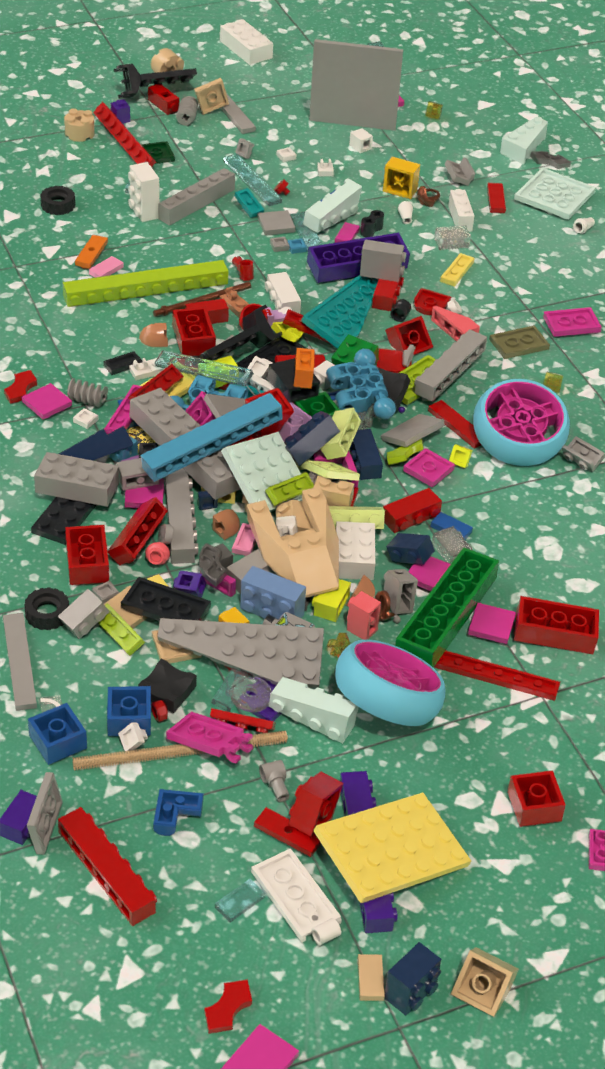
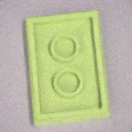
M306 460L300 465V467L325 478L359 481L360 477L359 473L333 462Z

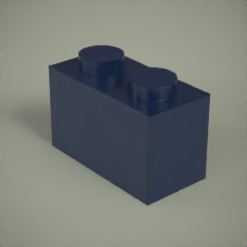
M397 533L386 546L392 562L423 565L435 552L429 535Z

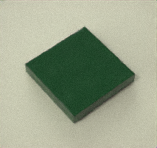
M168 141L141 144L156 161L155 164L175 162V156Z

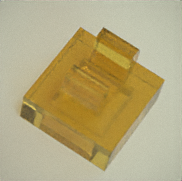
M429 101L425 116L440 119L443 104Z
M546 372L543 385L559 393L564 375Z
M339 633L337 640L330 639L328 641L327 647H333L331 648L330 655L339 658L341 653L351 644L347 633Z

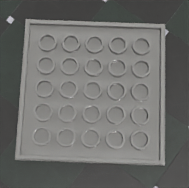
M315 39L309 121L395 131L403 49Z

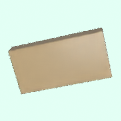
M358 954L360 1001H384L382 955Z

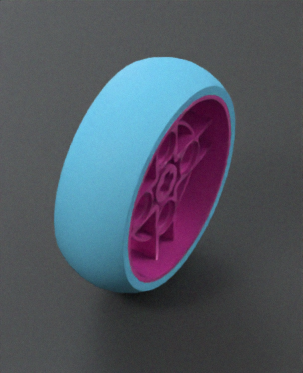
M510 379L493 385L480 397L473 415L474 430L480 444L493 457L511 465L532 466L548 461L562 449L569 435L570 420L563 401L550 388L532 380ZM498 406L499 409L496 412L495 418L489 419L487 413ZM553 425L555 434L545 439L544 435L547 432L548 426Z
M358 640L350 644L338 658L335 672L338 688L351 702L378 718L405 726H421L430 722L443 706L445 684L440 674L427 662L402 648L376 640Z

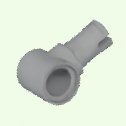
M277 760L261 764L259 771L263 783H268L273 788L278 802L287 801L290 795L284 783L286 769L283 761Z

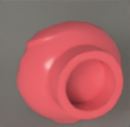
M155 542L145 549V556L150 563L163 565L170 557V550L164 543Z

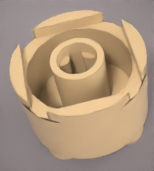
M168 48L159 50L160 53L155 54L151 60V69L154 73L183 70L184 68L182 58Z
M70 109L69 113L64 117L65 136H69L70 140L77 142L86 141V138L89 137L90 139L93 138L95 127L92 111Z

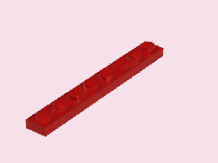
M104 102L97 106L93 113L137 164L148 162L152 168L156 161Z

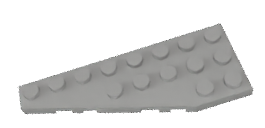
M160 618L159 641L180 649L190 650L193 654L211 658L214 662L238 671L248 672L256 678L269 680L275 685L279 683L282 677L305 683L308 685V688H319L324 628Z

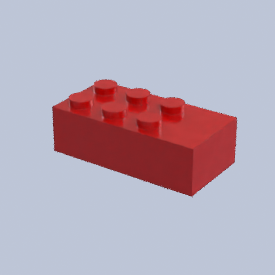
M520 596L516 610L514 641L594 654L599 638V609Z

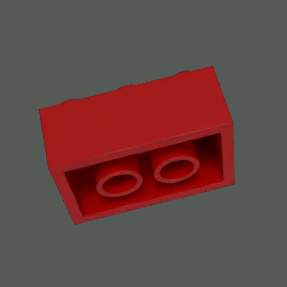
M206 307L173 310V330L182 357L199 356L216 346V336Z
M105 525L65 527L70 585L105 583L109 581Z

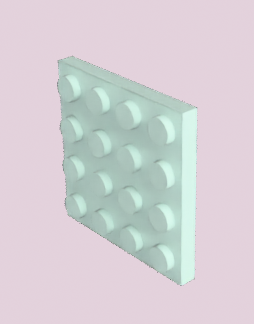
M541 168L515 194L514 199L569 220L595 193L596 187Z
M279 432L231 445L221 450L248 503L251 504L265 500L270 512L275 511L277 506L274 507L265 490L270 486L301 474L291 454L286 450V445ZM302 495L291 500L302 501Z

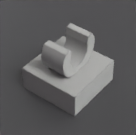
M241 138L238 141L235 153L248 159L252 154L254 144Z

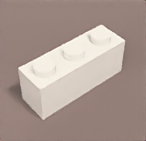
M450 190L448 207L456 231L472 232L474 213L466 190Z
M287 272L268 274L265 288L270 293L271 301L275 303V309L281 310L284 307H291L293 311L300 314L301 299Z

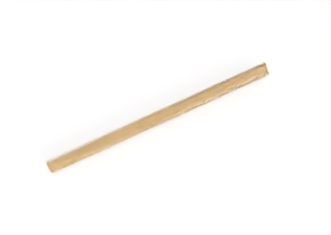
M286 731L263 733V735L262 733L253 734V738L247 743L254 745V747L255 744L257 747L258 744L259 747L260 744L263 746V743L264 746H266V743L268 746V743L271 745V742L272 745L273 742L276 745V742L279 744V741L280 744L281 741L284 744V741L285 743L287 742L288 735ZM176 744L173 747L168 745L165 748L160 746L154 747V749L152 747L146 748V750L145 748L138 749V751L137 749L130 750V753L129 751H122V753L114 752L111 755L106 753L103 756L102 754L100 756L99 754L92 755V757L89 755V757L84 756V759L82 756L81 758L73 757L72 762L74 770L76 768L81 770V767L84 769V766L85 769L87 767L89 769V766L92 768V765L93 768H95V765L97 768L98 766L100 767V764L101 767H103V764L105 767L106 764L108 766V763L110 766L112 763L113 766L114 763L115 765H119V762L122 764V761L123 764L125 762L127 764V761L130 763V760L131 763L133 761L135 763V760L138 762V759L139 762H141V759L143 762V760L146 761V758L147 761H149V758L151 761L152 759L154 760V757L155 760H157V757L159 760L160 757L162 759V756L164 759L166 756L167 759L168 756L170 758V755L172 758L174 755L175 758L176 755L178 757V754L180 757L182 754L183 757L184 754L186 756V753L189 756V753L194 755L195 752L197 755V752L202 754V751L183 744L181 746Z

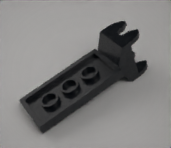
M133 64L116 66V69H113L114 72L123 73L124 80H121V83L125 84L126 91L121 92L118 98H132L138 93L139 87H148L149 84L167 83L171 85L177 81L187 83L197 75L196 68L141 75Z
M267 305L254 310L242 318L243 332L197 356L191 361L193 366L216 360L225 353H229L249 341L256 347L261 348L283 335L282 332L274 334L262 311L268 308Z

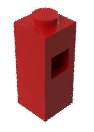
M160 83L148 87V100L167 115L178 112L179 97Z
M225 299L185 304V309L206 307L211 324L228 322L229 308Z

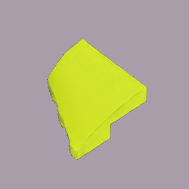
M274 322L271 326L276 333L282 332L283 335L281 337L292 342H297L304 334V332L283 322Z

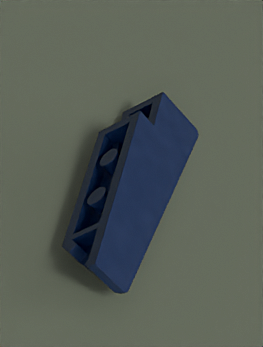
M124 426L109 434L103 428L59 454L93 461L133 446V442Z

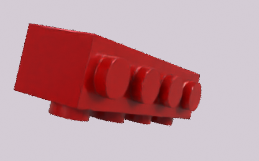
M157 497L140 505L108 549V554L119 566L124 563L129 564L136 559L139 551L145 546L146 541L152 536L154 530L168 512Z

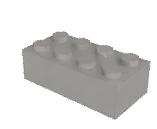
M46 452L34 475L35 493L108 507L119 484V466Z

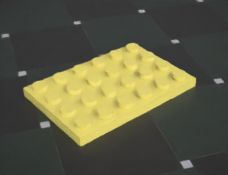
M424 793L316 825L314 833L360 903L468 867L471 863V859Z

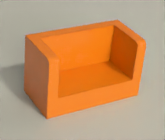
M297 348L294 387L312 388L315 349Z

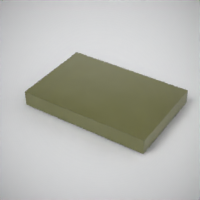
M535 325L492 334L489 338L504 359L544 351L550 348V344Z

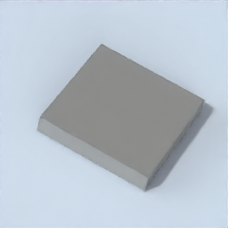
M288 210L258 213V220L264 235L295 232V225Z

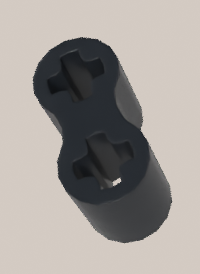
M373 210L369 216L361 219V236L365 238L373 237L375 232L383 229L384 213L382 211Z

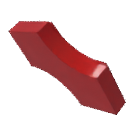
M31 370L14 374V383L4 389V394L10 404L22 401V396L27 395L29 389L37 386V379Z
M248 979L224 983V992L220 1000L214 1005L204 1008L208 1034L233 1030V1020L236 1014L243 1008L252 1005Z

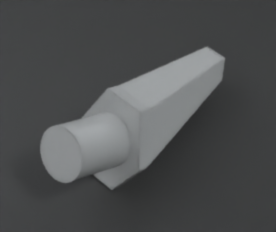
M410 345L407 350L403 351V366L406 368L409 367L414 356L413 352L416 349L414 345Z

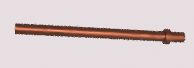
M246 282L232 286V291L239 292L251 288V283ZM225 289L170 306H161L160 309L153 310L154 317L166 316L173 312V310L185 308V304L219 298L225 294Z

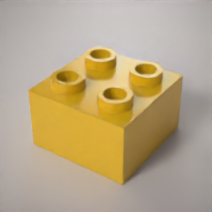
M391 157L385 165L383 192L412 199L418 190L420 164Z

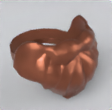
M421 186L417 190L418 201L422 205L432 207L435 201L440 198L438 190L426 189L425 186ZM432 191L437 195L427 197V192Z
M385 590L379 591L375 595V599L381 602L379 620L386 621L394 617L395 614L390 612L391 603L388 592Z

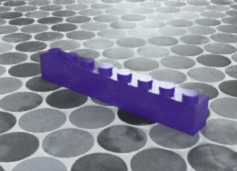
M367 771L341 772L340 782L343 783L341 799L344 816L376 807V799L371 796V793H373L372 779L368 780ZM394 893L360 903L365 934L393 931L394 922L398 920L397 909L392 907Z

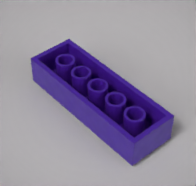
M398 232L308 247L307 263L316 282L322 283L359 276L362 248L365 240L404 245L403 252H406L405 262H402V266H405V268H408L410 252Z

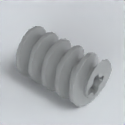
M186 96L181 100L177 112V121L181 125L188 126L195 120L198 109L196 98Z
M75 378L71 379L67 392L69 399L84 404L88 403L91 406L95 405L98 408L104 404L108 394V387L105 386L101 390V385H97L95 389L94 383H91L88 387L89 383L87 381L82 385V380L79 379L76 382Z

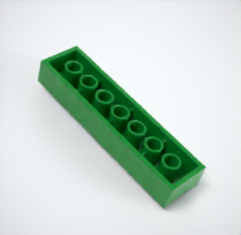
M463 547L397 636L395 646L416 655L434 668L476 608L477 603L481 601L496 580L499 560Z

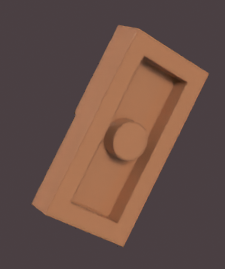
M232 287L226 288L225 294L220 296V299H225L229 310L237 317H240L243 308L249 305L248 302L238 295L237 291H232Z

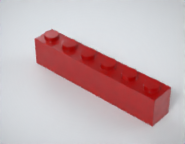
M79 807L58 818L59 834L132 926L156 913V895L152 890H148L145 887L142 877L133 872L129 861L120 856L117 846L108 841L104 830L95 825L90 813H86L82 807Z

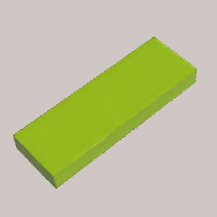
M307 472L270 486L265 492L275 507L301 496L303 490L313 488L314 484Z
M107 603L105 606L109 613L98 624L131 656L145 642Z

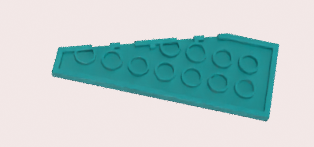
M357 276L306 313L301 321L338 349L348 334L358 338L372 304L373 294L379 279Z

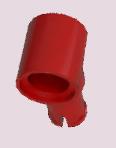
M240 256L232 259L233 265L239 271V278L241 280L248 281L254 278L252 260H243Z

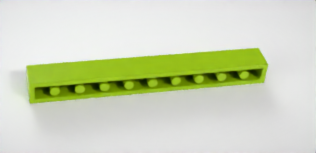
M224 260L67 281L63 282V296L67 307L227 285L229 271Z

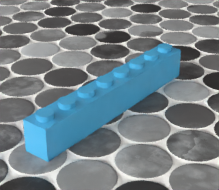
M271 393L261 396L142 454V468L155 482L283 419L282 405Z

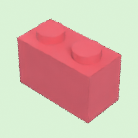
M361 591L357 596H353L348 603L347 631L363 640H368L378 631L381 602Z

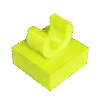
M455 444L449 461L455 465L467 468L473 450Z

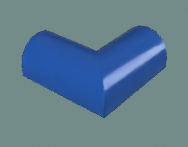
M159 789L153 823L154 831L162 836H170L176 831L178 815L201 817L204 793Z

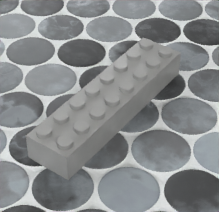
M161 388L130 399L129 416L159 446L200 427ZM222 449L183 468L215 500L241 489L221 452Z

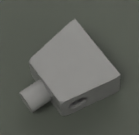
M405 569L388 570L384 574V590L389 594L391 610L394 614L413 613L418 579Z

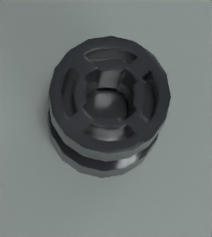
M405 299L398 300L390 311L392 319L397 322L404 321L411 311V304Z

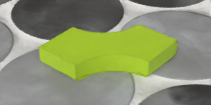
M420 439L408 447L400 446L393 451L387 452L388 464L392 465L407 461L412 454L422 451L424 449L423 440Z

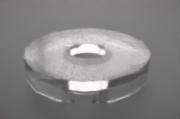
M246 675L237 678L232 683L230 698L236 707L247 712H260L269 705L271 688L265 680L256 676L252 678L247 677ZM247 691H252V692H254L256 695L252 696V695L247 694L246 692H247Z

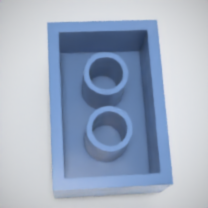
M252 566L241 580L240 609L264 619L268 614L279 619L284 612L291 613L299 618L304 616L306 586Z

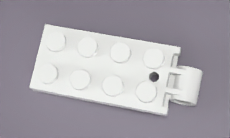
M291 848L252 866L251 873L302 943L306 941V936L312 934L318 945H322L341 935L339 924L342 922L340 914Z

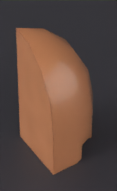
M166 323L150 324L143 328L139 336L140 341L150 347H168Z
M226 509L213 515V531L224 540L239 531L240 520L232 509Z
M365 575L357 584L346 606H348L350 599L353 596H357L361 591L374 598V585Z

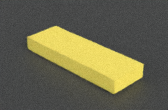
M460 253L441 276L440 282L455 287L473 265L475 258Z

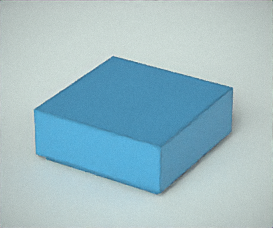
M302 238L287 240L291 254L307 252V246Z

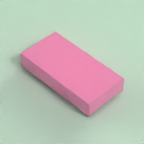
M111 256L90 268L89 274L93 277L110 276L122 269L124 263Z
M242 523L233 544L232 553L247 556L253 552L256 540L250 525Z

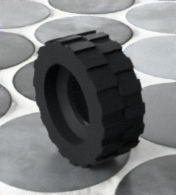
M51 186L41 192V208L46 213L64 215L75 209V193L69 187Z
M51 587L34 590L25 599L24 604L25 618L28 620V624L39 630H51L63 626L64 624L58 615L69 606L67 595L63 591ZM45 604L57 606V610L52 613H40L37 611V608Z

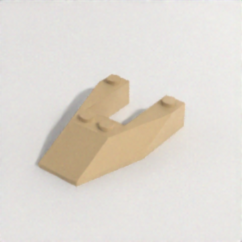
M321 486L302 491L303 509L312 529L297 532L294 535L289 534L280 537L265 500L247 504L248 522L264 562L278 576L306 586L305 598L339 589V539Z

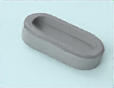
M170 524L160 526L158 533V542H162L167 546L172 542L173 526Z

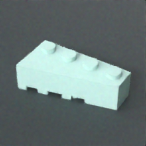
M536 116L502 138L500 154L524 165L526 159H529L531 152H534L537 145L539 146L545 139L548 121Z
M347 178L344 181V185H338L335 188V192L332 194L328 193L322 202H316L305 211L303 225L318 233L356 214L362 186Z
M282 677L271 692L268 706L342 744L354 728L359 708L350 700L344 699V695L336 693L333 696L325 693L324 689L318 687L310 689L305 683Z

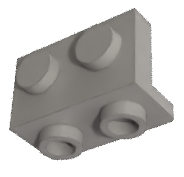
M464 157L460 164L447 160L444 164L453 182L468 186L474 179L475 171L467 158Z
M577 436L574 437L568 446L563 445L562 447L564 458L570 462H576L583 470L588 469L594 472L605 458L603 451Z

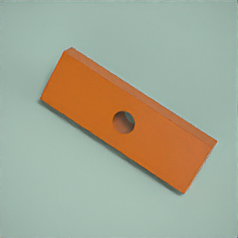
M92 235L76 258L75 265L84 269H90L107 245L108 238Z

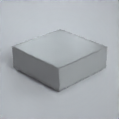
M286 237L270 238V245L274 252L289 250Z
M110 581L92 588V593L104 604L120 593Z

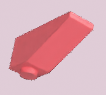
M437 306L433 307L431 321L455 341H458L461 335L465 334L469 329L479 333L480 326L469 317Z

